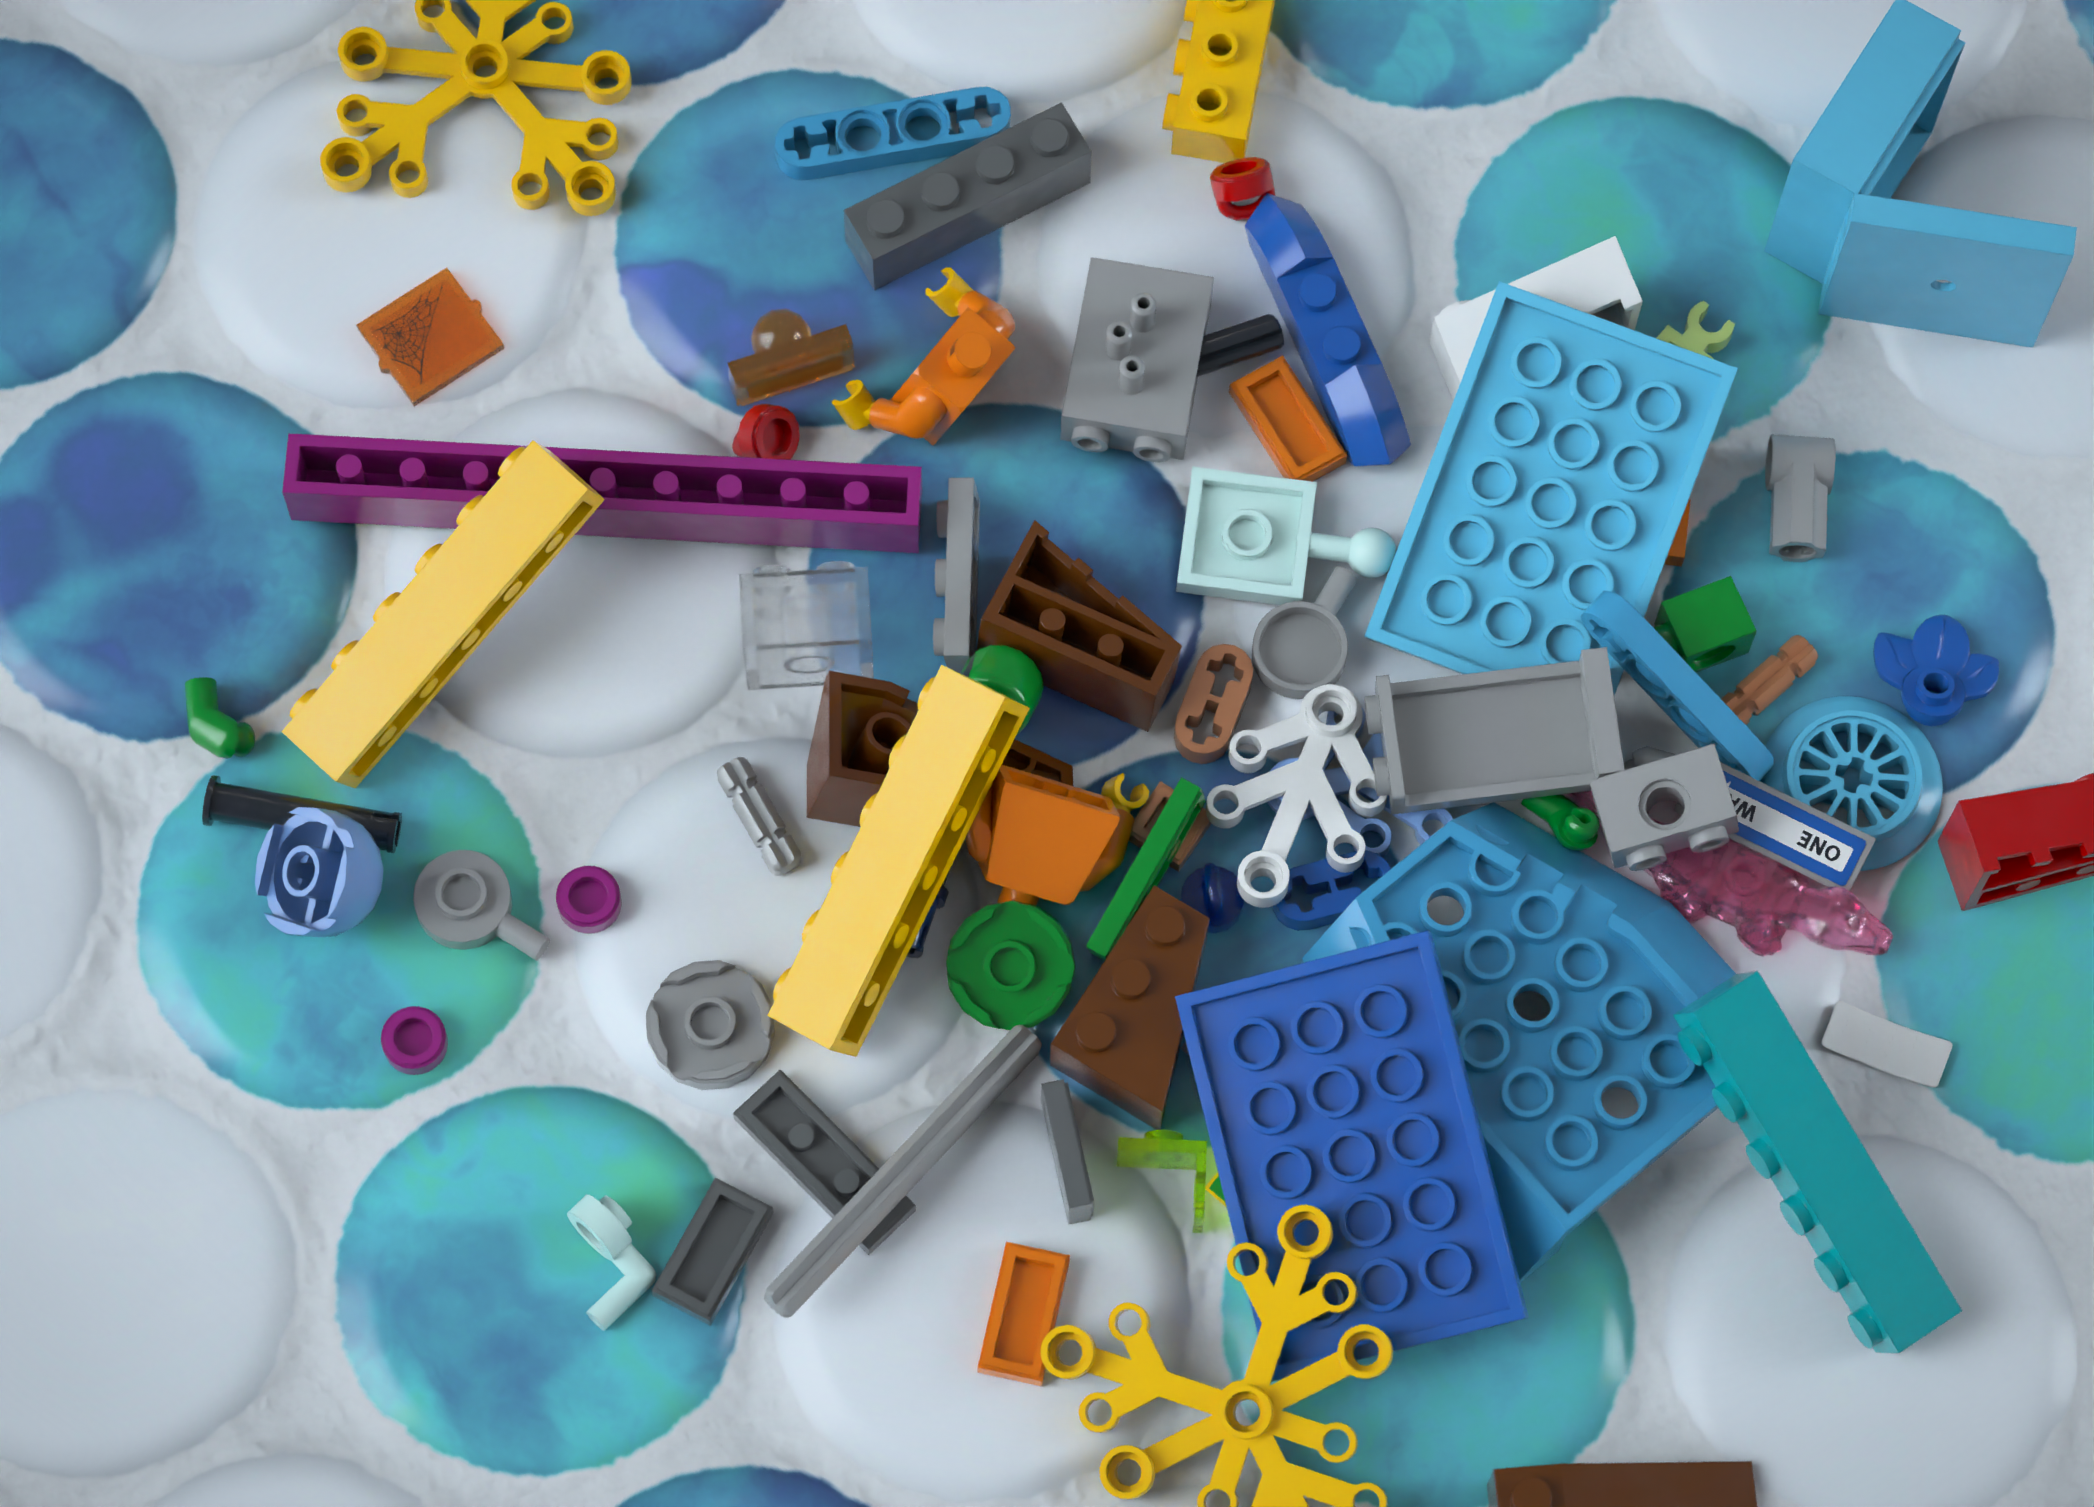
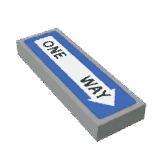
M1721 763L1737 814L1739 832L1730 834L1728 837L1848 896L1876 838ZM1676 803L1673 811L1682 815L1684 808Z

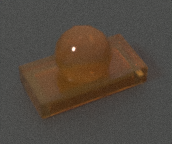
M788 309L771 310L761 316L755 324L751 335L752 349L755 354L727 363L730 388L737 406L760 401L851 371L855 368L853 341L846 324L812 335L811 329L803 317Z

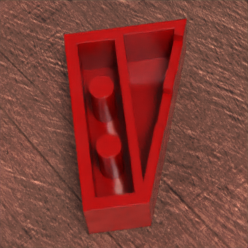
M2094 773L2085 775L2074 782L1958 801L1937 842L1962 911L2094 876Z

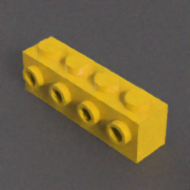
M1275 0L1186 1L1184 21L1194 22L1191 39L1179 38L1173 75L1183 76L1180 95L1168 93L1162 129L1173 131L1171 154L1221 163L1245 158Z

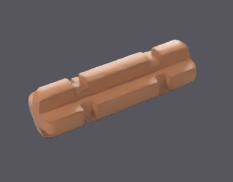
M1801 635L1792 636L1779 648L1777 656H1769L1736 685L1737 689L1733 691L1734 694L1728 692L1721 698L1745 725L1750 722L1749 719L1752 717V714L1757 716L1792 686V681L1795 677L1801 678L1815 665L1818 653Z

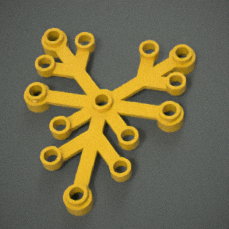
M416 0L415 13L419 26L427 32L438 33L454 53L387 47L384 37L377 30L370 27H356L346 32L339 41L338 55L341 67L348 77L361 82L375 80L383 73L445 78L449 80L414 105L370 101L367 97L360 94H351L344 97L338 104L337 116L340 127L346 134L359 137L368 134L373 128L380 129L362 142L350 137H341L328 143L320 156L324 179L334 190L340 192L357 191L369 181L372 174V166L399 147L398 157L389 169L392 188L402 197H417L425 191L428 185L427 172L423 163L428 126L470 96L481 99L494 98L525 134L520 169L513 176L511 182L515 202L527 210H535L546 204L550 196L548 179L545 175L546 162L548 161L564 179L568 202L576 212L585 216L603 214L611 208L616 198L614 176L610 169L600 162H582L570 147L583 148L584 153L595 160L608 159L615 154L618 148V135L615 125L605 118H593L587 122L544 118L517 86L585 92L587 97L597 104L612 105L622 101L631 89L632 82L629 64L621 54L611 50H601L591 54L584 61L583 65L522 60L544 43L561 44L571 37L574 28L571 11L567 6L559 2H549L541 6L536 13V18L503 40L505 22L536 0H465L480 18L477 39L453 13L450 0ZM437 5L444 8V12L438 17L431 18L423 14L430 6ZM552 17H559L565 21L564 25L558 29H549L544 26V23ZM363 54H370L375 57V61L367 65H356L354 63ZM483 66H492L497 70L495 74L488 77H478L475 74ZM607 77L618 81L615 87L609 89H601L596 86L601 79ZM354 109H362L367 112L365 118L360 121L352 122L346 119L347 114ZM599 132L610 136L609 141L603 145H594L588 141L593 134ZM352 164L358 167V171L353 175L339 176L337 174V171L343 165ZM407 170L419 173V177L412 183L399 181V175ZM528 182H536L542 186L540 191L534 195H525L520 192V188ZM588 188H597L602 191L601 197L595 200H584L581 194Z
M1298 1205L1289 1209L1280 1219L1278 1238L1286 1252L1274 1286L1267 1274V1255L1259 1246L1253 1243H1240L1229 1252L1227 1256V1269L1234 1279L1242 1282L1262 1325L1244 1379L1231 1382L1222 1390L1168 1372L1149 1334L1150 1317L1143 1307L1134 1303H1122L1116 1306L1110 1313L1108 1320L1110 1332L1116 1339L1124 1343L1131 1359L1096 1348L1093 1338L1085 1330L1076 1326H1059L1045 1336L1041 1345V1359L1051 1374L1063 1379H1077L1090 1373L1123 1384L1108 1393H1091L1082 1400L1079 1406V1418L1084 1427L1090 1431L1097 1433L1111 1431L1117 1426L1121 1416L1159 1397L1212 1414L1145 1449L1130 1445L1117 1446L1111 1449L1102 1459L1099 1470L1101 1483L1111 1495L1121 1499L1139 1498L1152 1487L1155 1474L1223 1440L1210 1483L1200 1491L1197 1498V1507H1207L1206 1500L1208 1495L1218 1489L1228 1494L1230 1507H1239L1236 1489L1249 1449L1262 1472L1251 1507H1309L1304 1496L1335 1507H1355L1357 1495L1364 1490H1371L1378 1495L1380 1500L1379 1507H1388L1386 1493L1376 1484L1361 1483L1354 1485L1287 1462L1274 1437L1277 1436L1318 1450L1325 1460L1333 1463H1343L1350 1460L1358 1448L1357 1435L1350 1426L1339 1422L1325 1425L1283 1411V1409L1351 1375L1360 1379L1376 1378L1389 1368L1393 1358L1392 1343L1382 1330L1371 1325H1357L1350 1328L1341 1337L1337 1352L1271 1385L1287 1333L1327 1312H1346L1355 1304L1357 1299V1288L1354 1281L1340 1272H1331L1324 1275L1315 1288L1300 1295L1311 1260L1325 1253L1333 1238L1332 1224L1321 1210L1310 1205ZM1303 1221H1313L1319 1229L1317 1240L1308 1246L1300 1245L1294 1235L1297 1225ZM1244 1251H1254L1259 1257V1268L1254 1274L1243 1276L1236 1269V1259ZM1341 1280L1348 1286V1298L1341 1305H1331L1325 1299L1324 1290L1331 1281ZM1128 1310L1136 1311L1141 1318L1139 1331L1131 1336L1123 1335L1118 1328L1120 1315ZM1069 1340L1077 1341L1082 1348L1080 1361L1072 1366L1065 1365L1059 1357L1060 1347ZM1363 1340L1374 1341L1379 1349V1356L1371 1365L1359 1364L1354 1356L1356 1345ZM1105 1400L1111 1407V1418L1106 1424L1097 1426L1089 1419L1088 1410L1094 1401ZM1244 1400L1255 1401L1260 1409L1258 1420L1249 1426L1242 1425L1236 1418V1408ZM1333 1430L1344 1431L1350 1441L1348 1450L1339 1456L1331 1455L1325 1447V1438ZM1128 1459L1136 1461L1141 1468L1140 1479L1137 1483L1130 1486L1124 1485L1119 1480L1117 1474L1120 1464Z

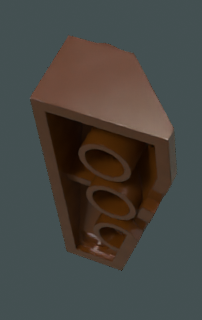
M835 671L827 673L807 761V818L861 827V812L869 798L878 793L890 769L889 757L897 741L902 736L907 735L919 711L918 703L907 698L910 690L890 681ZM1014 739L1002 765L1074 786L1072 765Z
M1752 1461L1563 1463L1493 1469L1487 1483L1489 1507H1757Z

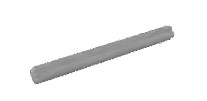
M1016 1025L767 1287L764 1299L776 1313L784 1318H789L798 1311L1039 1054L1042 1046L1038 1037L1023 1025Z

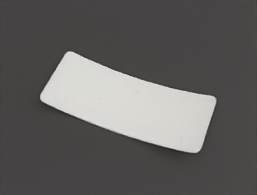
M1843 1001L1836 1003L1821 1042L1825 1048L1857 1062L1933 1088L1939 1085L1953 1047L1950 1041L1898 1025Z

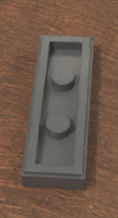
M781 1069L733 1112L734 1120L832 1219L879 1170ZM905 1196L859 1246L870 1255L916 1211V1205Z

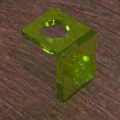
M1151 1130L1144 1133V1138L1119 1137L1116 1165L1118 1167L1194 1170L1192 1233H1202L1205 1214L1207 1141L1183 1140L1182 1133L1172 1130Z

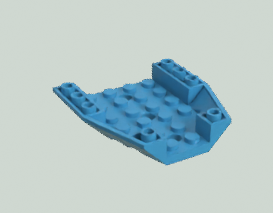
M1492 802L1449 821L1357 896L1304 955L1302 963L1427 930L1432 933L1521 1283L1560 1250L1564 1238L1718 1109L1712 1096V1089L1716 1086L1704 1066H1698L1693 1063L1684 1052L1678 1040V1032L1681 1031V1028L1673 1015L1730 979L1736 973L1672 903L1583 852L1563 847L1555 836L1499 804ZM1439 896L1452 897L1462 906L1464 916L1455 924L1441 925L1429 916L1427 911L1428 903ZM1526 991L1540 993L1547 999L1550 1005V1013L1540 1021L1525 1020L1516 1012L1514 999ZM1611 1088H1624L1630 1091L1636 1098L1638 1111L1628 1118H1615L1609 1115L1603 1108L1601 1096Z

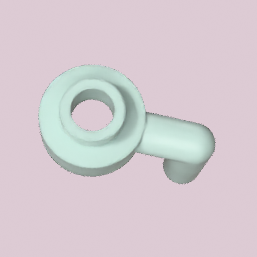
M587 1194L567 1212V1216L579 1234L599 1254L612 1261L624 1274L586 1312L589 1318L600 1329L605 1331L654 1284L656 1272L631 1244L632 1239L626 1229L632 1224V1221L627 1213L607 1195L598 1201L593 1196Z

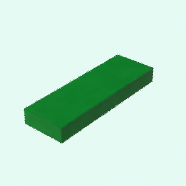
M1182 777L1179 780L1086 945L1092 955L1103 961L1106 960L1154 885L1159 886L1206 803L1205 796L1200 787Z

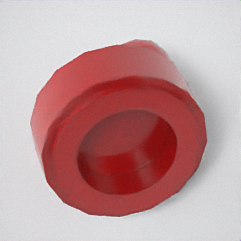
M1247 157L1232 160L1216 167L1210 174L1212 190L1219 212L1223 216L1236 221L1248 220L1266 193L1275 195L1270 163L1263 158ZM1260 196L1255 202L1247 205H1235L1232 203Z
M764 403L753 406L745 413L740 422L739 430L733 439L732 449L737 456L747 458L791 460L798 448L800 439L799 424L795 415L788 408Z

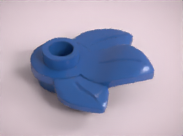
M1945 614L1926 619L1917 628L1913 639L1881 632L1877 635L1874 643L1873 657L1879 677L1901 691V699L1909 716L1916 722L1926 726H1939L1947 723L1961 711L1964 702L1986 697L1997 683L1999 675L1998 659L1985 654H1970V642L1965 628L1957 620ZM1928 690L1936 691L1940 694L1931 693Z

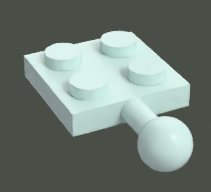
M1192 466L1176 592L1282 605L1288 602L1302 601L1308 557L1348 562L1357 574L1367 578H1376L1389 572L1397 548L1392 537L1387 532L1378 528L1362 529L1352 538L1312 533L1311 527L1317 482Z

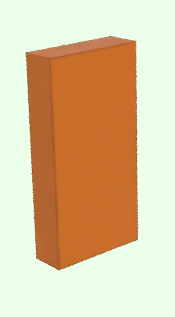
M1283 355L1229 385V394L1283 478L1313 482L1346 464L1347 454Z
M1006 1242L977 1367L978 1373L1042 1387L1046 1367L1041 1359V1345L1045 1336L1056 1326L1070 1263V1255Z

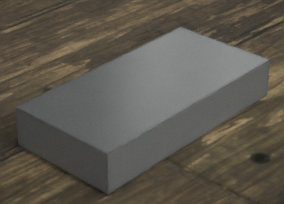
M1064 1079L1041 1084V1105L1068 1225L1089 1221L1091 1216H1093L1094 1197L1068 1082L1065 1083Z
M715 1177L653 1287V1296L711 1326L774 1213L773 1207Z

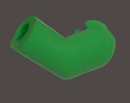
M199 677L186 681L185 695L188 730L192 740L217 757L228 759L233 755L237 757L247 756L253 750L255 732L248 723H237L235 719L219 711L216 680L208 677Z
M1562 794L1526 798L1521 802L1522 806L1550 826L1563 847L1573 851H1582L1595 844L1600 824L1597 815L1593 811L1578 806Z

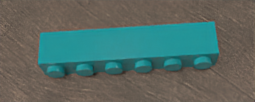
M1759 971L1736 974L1675 1013L1673 1016L1681 1028V1031L1678 1032V1040L1681 1047L1693 1063L1698 1066H1704L1716 1086L1712 1089V1096L1717 1107L1729 1121L1733 1123L1737 1121L1750 1143L1746 1146L1749 1160L1761 1176L1765 1179H1772L1784 1199L1780 1202V1209L1785 1220L1797 1234L1801 1236L1805 1234L1818 1256L1814 1259V1266L1820 1278L1829 1289L1834 1292H1840L1852 1312L1848 1315V1323L1858 1340L1865 1347L1873 1348L1876 1353H1901L1962 1312L1961 1307Z

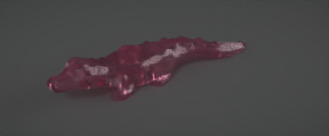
M1591 791L1566 794L1576 800L1583 808L1593 811L1599 819ZM1649 817L1651 820L1658 824L1668 825ZM1730 838L1723 846L1705 852H1692L1691 847H1686L1666 853L1667 859L1663 863L1643 870L1654 878L1656 885L1660 889V897L1672 903L1689 923H1696L1709 915L1734 926L1737 931V938L1754 954L1762 957L1766 955L1773 956L1776 952H1780L1782 948L1781 939L1786 930L1801 932L1810 941L1829 949L1850 950L1875 956L1886 954L1894 938L1892 931L1871 914L1849 890L1842 887L1812 888L1809 886L1807 876L1754 850L1734 843Z

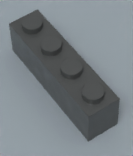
M1061 102L844 209L845 241L871 286L876 290L1090 184L1092 151Z

